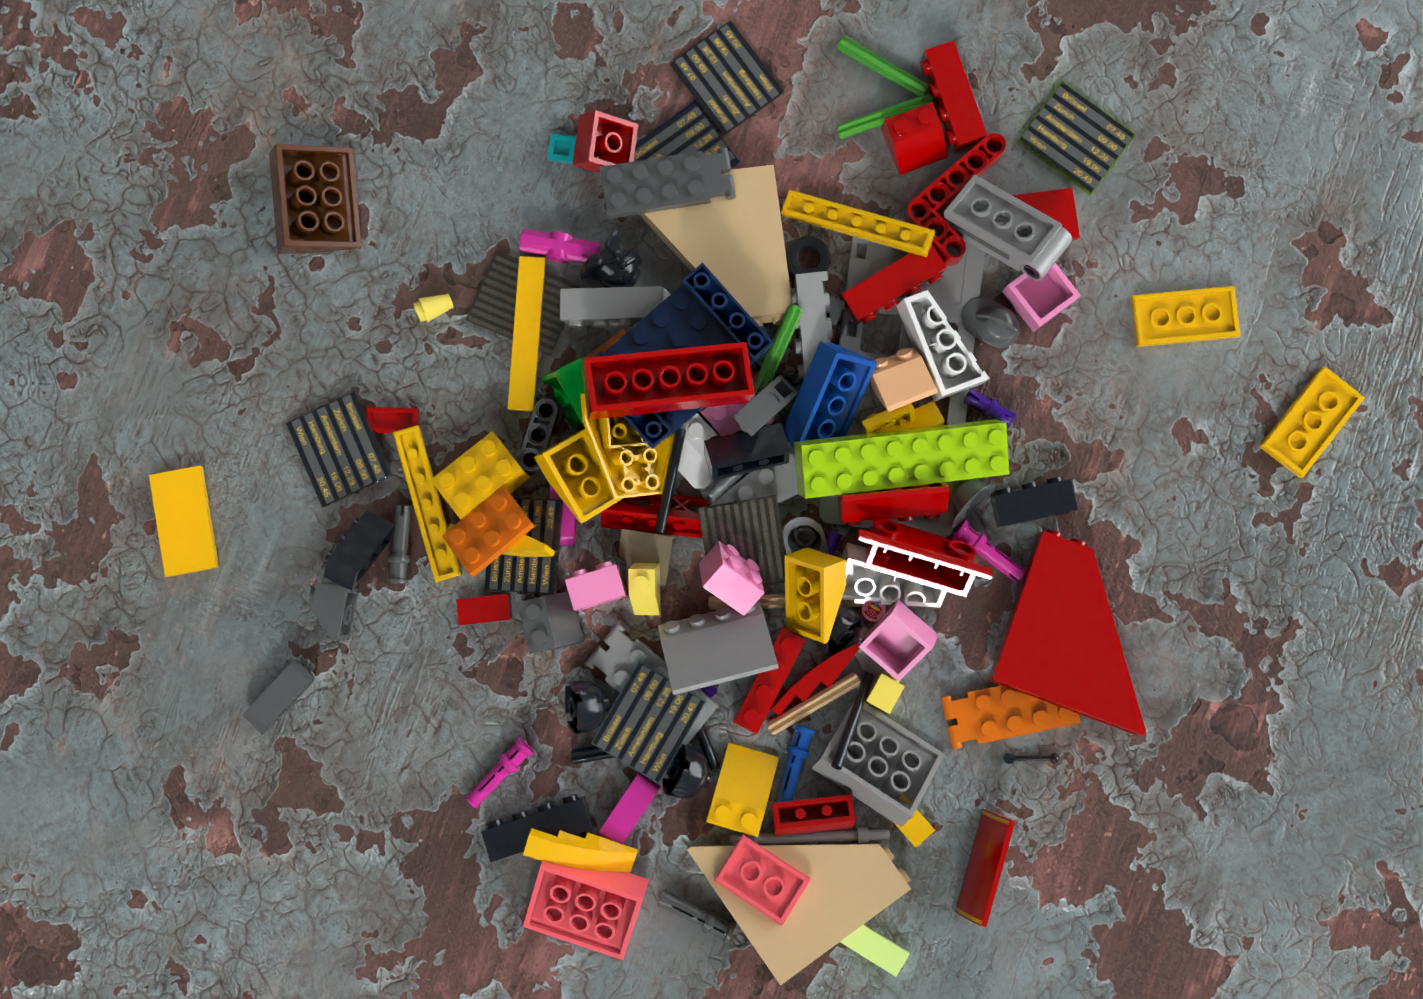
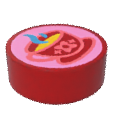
M865 601V604L860 607L862 618L870 623H876L887 612L886 605L876 601Z

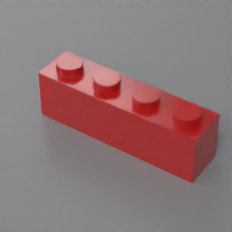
M954 40L926 49L922 60H920V67L922 73L927 75L930 81L928 84L929 93L933 99L936 98L938 104L936 109L940 122H944L947 129L945 131V138L948 145L953 146L954 152L977 145L987 136V132Z
M931 244L927 257L909 253L842 293L840 300L845 302V309L855 325L863 322L865 325L877 317L876 313L880 310L885 309L887 312L899 304L898 300L904 296L910 297L921 291L920 287L927 282L932 285L943 278L942 273H944L947 266L933 244Z
M781 627L772 644L778 669L756 675L733 719L734 723L758 734L806 641L804 638Z

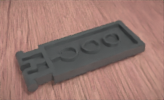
M719 148L716 154L703 155L702 151L600 167L608 219L710 203V198L725 196L727 200L735 199L736 194L732 175H722V173L731 171L728 148Z

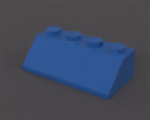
M820 341L783 429L787 442L794 447V442L846 436L877 362L840 345Z

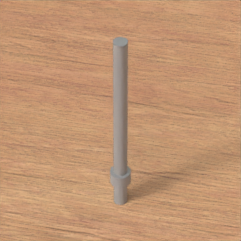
M857 827V830L827 831L774 837V833H759L758 837L744 834L757 844L857 841L858 844L869 843L870 840H890L889 829L868 830V827ZM731 834V845H736L742 834Z

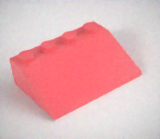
M542 861L523 927L623 960L649 879L626 872L584 870Z

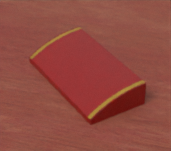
M986 809L982 810L955 912L960 916L983 927H987L1015 825V821L1007 816Z

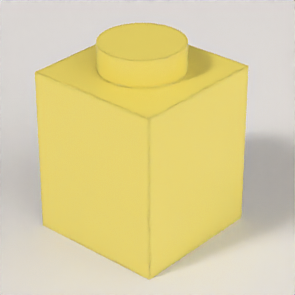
M888 672L886 675L879 673L868 692L866 701L890 714L905 686L900 684V681H897Z

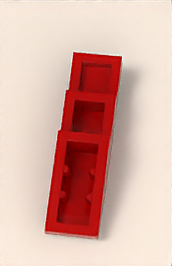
M854 643L830 655L808 670L783 693L770 709L780 716L795 696L805 702L820 681L827 687H830L858 652L860 644Z

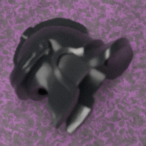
M615 231L606 240L604 250L600 254H594L587 259L580 271L581 280L594 277V280L600 281L606 288L634 287L641 272L638 266L642 263V260L638 256L637 250L631 252V250H623L620 247L618 231Z

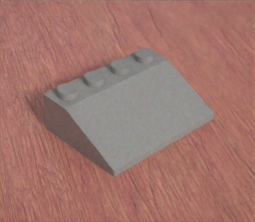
M760 600L745 615H742L732 607H723L706 614H695L690 618L678 621L672 620L658 625L673 695L778 669V663Z
M853 700L811 769L901 827L913 817L945 754L865 703L842 769L837 770L831 765L853 706ZM902 794L909 800L908 804L899 798Z

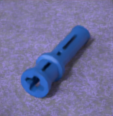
M793 724L794 733L792 740L786 748L789 756L775 802L793 800L804 758H807L810 754L808 748L811 737L816 732L815 729Z

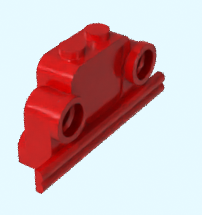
M880 517L873 520L870 532L859 529L857 532L858 540L866 542L865 568L963 597L967 596L976 575L990 580L993 576L992 568L973 562L976 550L968 543L960 540L950 541L943 536Z

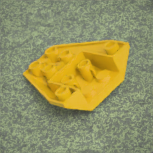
M580 394L582 421L613 499L662 494L675 433L652 449L623 416L589 420L585 394Z

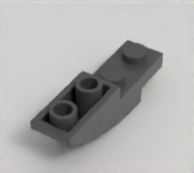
M779 375L735 414L733 418L737 421L740 429L752 437L791 402L799 392L783 375Z

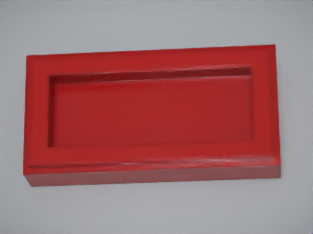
M366 407L365 420L371 433L393 434L395 431L418 425L419 409Z
M509 594L456 599L459 625L512 620Z

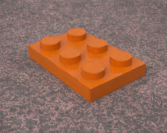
M502 486L442 535V537L468 574L475 577L535 526L509 491Z

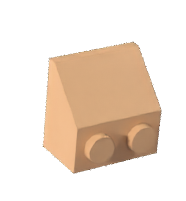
M914 347L904 348L895 355L874 360L877 362V365L870 379L871 387L875 396L888 412L937 393L924 360Z

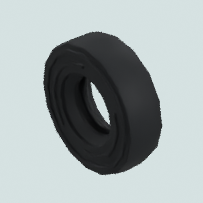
M803 236L794 240L786 252L788 273L795 279L796 274L828 271L831 264V254L827 245L821 239L813 236ZM810 250L817 255L818 262L813 268L805 269L799 264L798 256L802 251Z

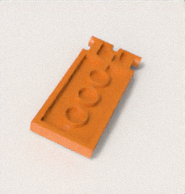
M1001 685L968 691L965 698L952 700L951 695L941 697L945 719H956L955 725L947 726L952 749L962 748L961 742L976 739L977 744L1081 723L1079 714Z

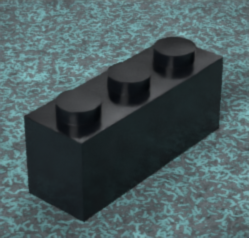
M781 423L775 425L766 424L752 437L747 432L740 430L735 434L714 436L709 440H704V456L712 481L789 463L790 448Z
M1062 476L1047 479V484L1038 486L1037 482L1021 485L1022 490L1012 492L1011 487L996 491V496L990 498L997 528L1078 510L1071 479L1063 480Z
M366 511L360 519L356 518L350 527V532L340 537L337 548L327 553L323 564L326 565L324 577L352 591L389 544L394 524L369 511Z

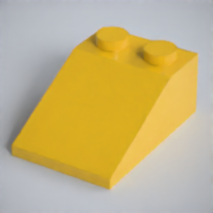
M586 429L572 434L534 457L547 481L580 524L623 499H613Z
M807 547L785 555L786 630L824 644L829 641L846 586L845 559Z
M728 742L706 822L758 837L779 757Z

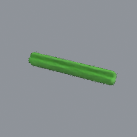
M842 36L836 48L840 52L918 97L925 94L928 88L927 83L846 36Z
M927 93L837 125L836 130L838 136L843 139L881 126L884 120L928 103L933 102L934 105L931 94Z
M790 304L773 339L774 343L770 346L753 384L755 396L771 383L803 313L801 307Z

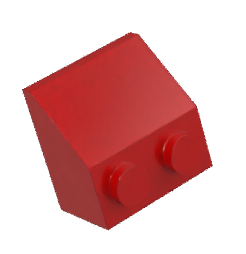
M933 102L884 120L881 131L899 176L948 157L942 124Z
M597 110L579 115L573 166L593 172H600V167L634 162L638 124Z

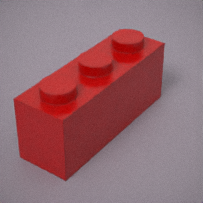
M852 794L772 803L771 807L774 837L853 829L856 821Z

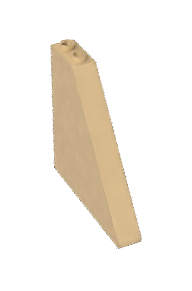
M774 165L732 169L730 172L722 173V175H732L736 194L735 199L727 200L725 196L710 198V203L638 214L691 272L703 262L759 326L773 322L774 325L781 324L788 306L792 304Z
M878 843L763 844L760 846L811 878L784 924L780 925L714 881L736 845H691L687 848L691 857L780 986L911 890L907 884L911 881L902 867L897 870L892 863L895 857L886 845L881 847Z

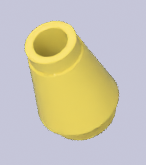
M448 293L418 298V301L413 303L419 321H427V323L449 309L454 308Z

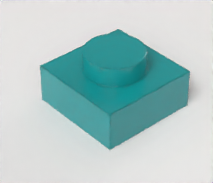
M551 133L547 156L548 161L573 164L576 137Z

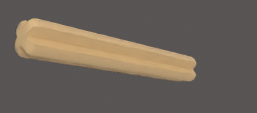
M852 672L833 683L830 687L809 697L805 702L803 701L780 716L775 717L767 722L769 731L772 735H775L860 685L859 677L856 673Z

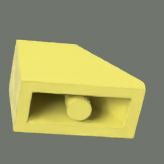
M633 563L628 569L629 597L634 615H661L660 563Z

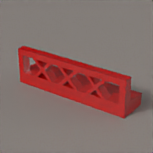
M662 494L623 498L622 502L615 503L601 512V527L704 538L700 512L690 511L687 508L690 506L704 508L706 519L708 499L673 495L671 504L675 507L669 511L665 533L655 532V526ZM642 500L647 501L649 504L638 506L636 502Z

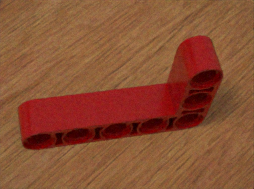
M991 133L982 139L916 196L907 207L904 216L905 222L928 229L935 228L940 231L941 235L934 236L932 244L945 265L953 266L960 262L966 251V243L941 217L939 212L956 198L974 174L981 177L1000 160L1006 148V140L998 133ZM987 146H995L998 152H991ZM968 162H976L979 168H972ZM955 177L960 180L961 184L955 185L951 183L949 178ZM938 194L941 196L942 200L935 201L931 198L930 195ZM919 210L923 213V217H915L911 211ZM947 247L956 248L958 254L951 255L948 253Z

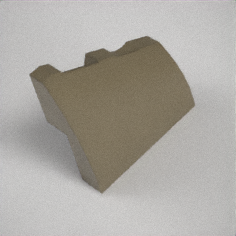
M621 529L618 556L631 565L633 563H660V585L666 587L673 537Z

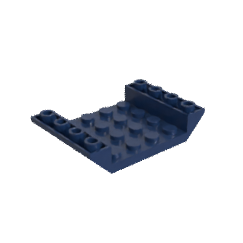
M702 262L682 280V285L604 353L600 351L594 357L746 342L751 367L774 342ZM703 408L623 417L645 442L654 449L672 436Z

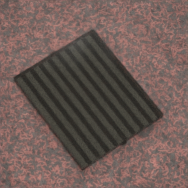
M496 250L483 282L479 285V291L466 321L513 340L519 259ZM545 271L539 351L551 356L565 325L560 320V289L581 288V285Z
M776 495L742 501L736 500L735 502L698 508L705 556L718 541L724 545L730 544L739 552L742 558L745 560L751 559L759 566L763 586L785 582V552Z

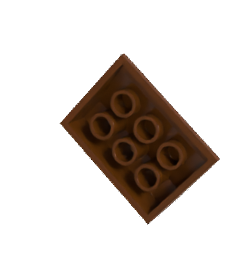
M276 144L269 153L277 254H309L360 249L362 245L353 148Z

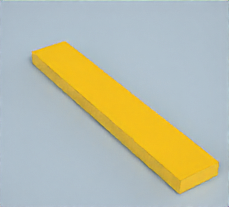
M793 190L788 191L781 210V215L787 218L927 257L935 236V230Z
M519 256L508 410L533 412L535 407L546 259L541 257Z
M416 425L393 432L434 580L439 582L460 576L461 571L457 557L442 537L446 533L448 525L438 490L431 482L434 475L420 426Z

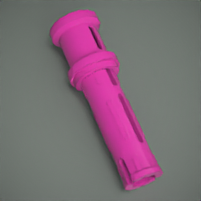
M964 520L954 531L951 538L971 545L978 555L1008 576L1014 583H1017L1026 570L987 541L985 534H979L968 525V521Z
M517 737L515 739L516 743L505 754L502 753L499 756V763L465 796V799L473 807L478 808L510 773H516L519 770L518 766L528 756L534 754L533 749L523 739Z

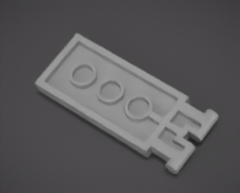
M618 622L603 640L610 648L606 650L599 645L585 662L589 668L594 669L596 666L607 675L604 680L619 693H622L638 663L645 665L670 680L665 660L640 639H636L635 642L623 633L626 628ZM700 689L688 691L704 700L705 703L681 744L688 745L719 706Z

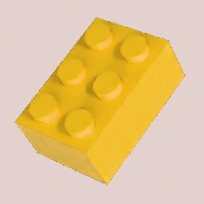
M491 431L433 477L431 482L462 520L500 487L504 486L509 493H512L530 477L503 442Z

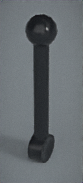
M755 362L750 368L751 371L755 372L757 370L760 371L761 366ZM779 371L775 373V376L783 375L786 379L791 380L794 385L799 384L801 381L798 378V374L789 375Z
M1007 753L1004 755V761L1007 764H1012L1014 761H1050L1055 764L1058 763L1059 756L1056 753H1052L1050 756H1013L1011 753Z

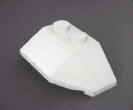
M697 413L680 428L686 430L678 471L695 489H704L712 482L704 456V440H709L711 437L718 435ZM744 474L737 482H735V483H734L729 489H727V490H730L733 486H735L738 482H740V481H741L744 477H746L748 474Z

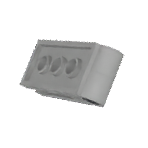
M975 174L944 211V218L947 219L946 222L962 239L1019 272L1022 270L1026 276L1035 281L1043 279L1072 242L1071 234L1062 227L1060 222Z

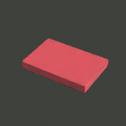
M742 834L714 879L715 882L780 925L784 924L811 878L744 834Z

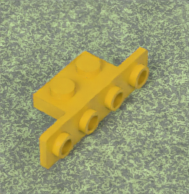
M931 401L916 409L910 403L889 412L885 410L881 413L869 415L862 421V434L939 426L945 422L935 402Z

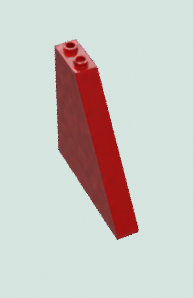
M1047 529V531L1037 534L988 681L1135 736H1145L1146 728L1094 550L1086 547L1087 543L1082 540L1072 538L1070 541L1062 538V534L1055 530Z

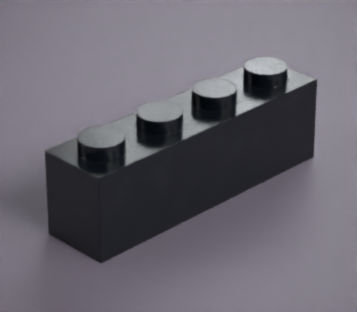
M577 793L562 798L563 803L553 806L552 802L537 806L538 811L528 814L527 810L512 814V820L503 822L502 818L486 823L487 828L483 829L481 833L490 862L524 852L532 828L556 837L560 830L576 835L593 829L594 823L586 797H578Z

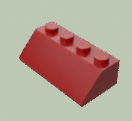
M945 482L837 495L839 519L842 523L846 522L847 526L861 525L862 521L872 520L873 522L875 518L879 517L886 519L898 518V521L914 520V516L924 515L925 519L939 518L940 514L947 513L949 486Z

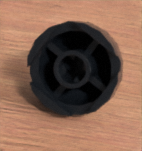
M839 605L829 641L825 644L814 641L826 656H828L829 650L834 654L855 638L853 631L856 628L861 631L865 621L853 608L847 605Z
M584 680L569 681V686L565 687L564 695L565 713H570L572 721H567L568 727L573 734L591 732L601 725L605 712L609 711L608 697L603 696L601 689L592 682Z
M681 744L682 747H679L666 769L670 771L668 779L663 778L662 787L666 795L688 799L693 798L701 792L703 787L706 788L708 786L711 774L708 772L709 767L705 756L694 747Z

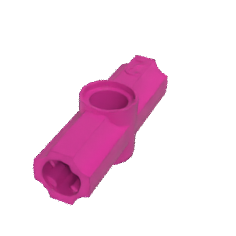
M523 229L519 250L524 253L545 256L554 262L568 263V261L585 264L589 257L599 254L600 244L593 241L576 239L572 235L563 232L553 231L550 234Z

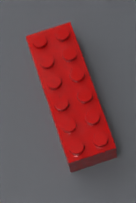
M746 342L584 358L581 366L589 420L749 403L755 395Z

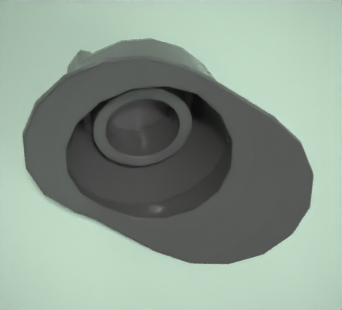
M986 297L972 299L964 306L961 315L962 323L965 329L976 338L995 348H1006L1012 345L1018 338L1020 331L1019 321L1010 309Z
M980 478L966 479L957 483L951 493V501L958 511L952 522V528L959 526L975 509L984 504L996 491L997 484L992 483L988 485Z
M796 517L784 526L782 536L786 554L806 547L829 554L824 531L821 525L814 519Z

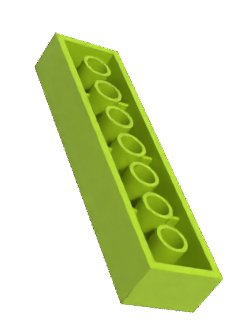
M996 419L794 442L798 494L805 499L1009 474L1006 422Z

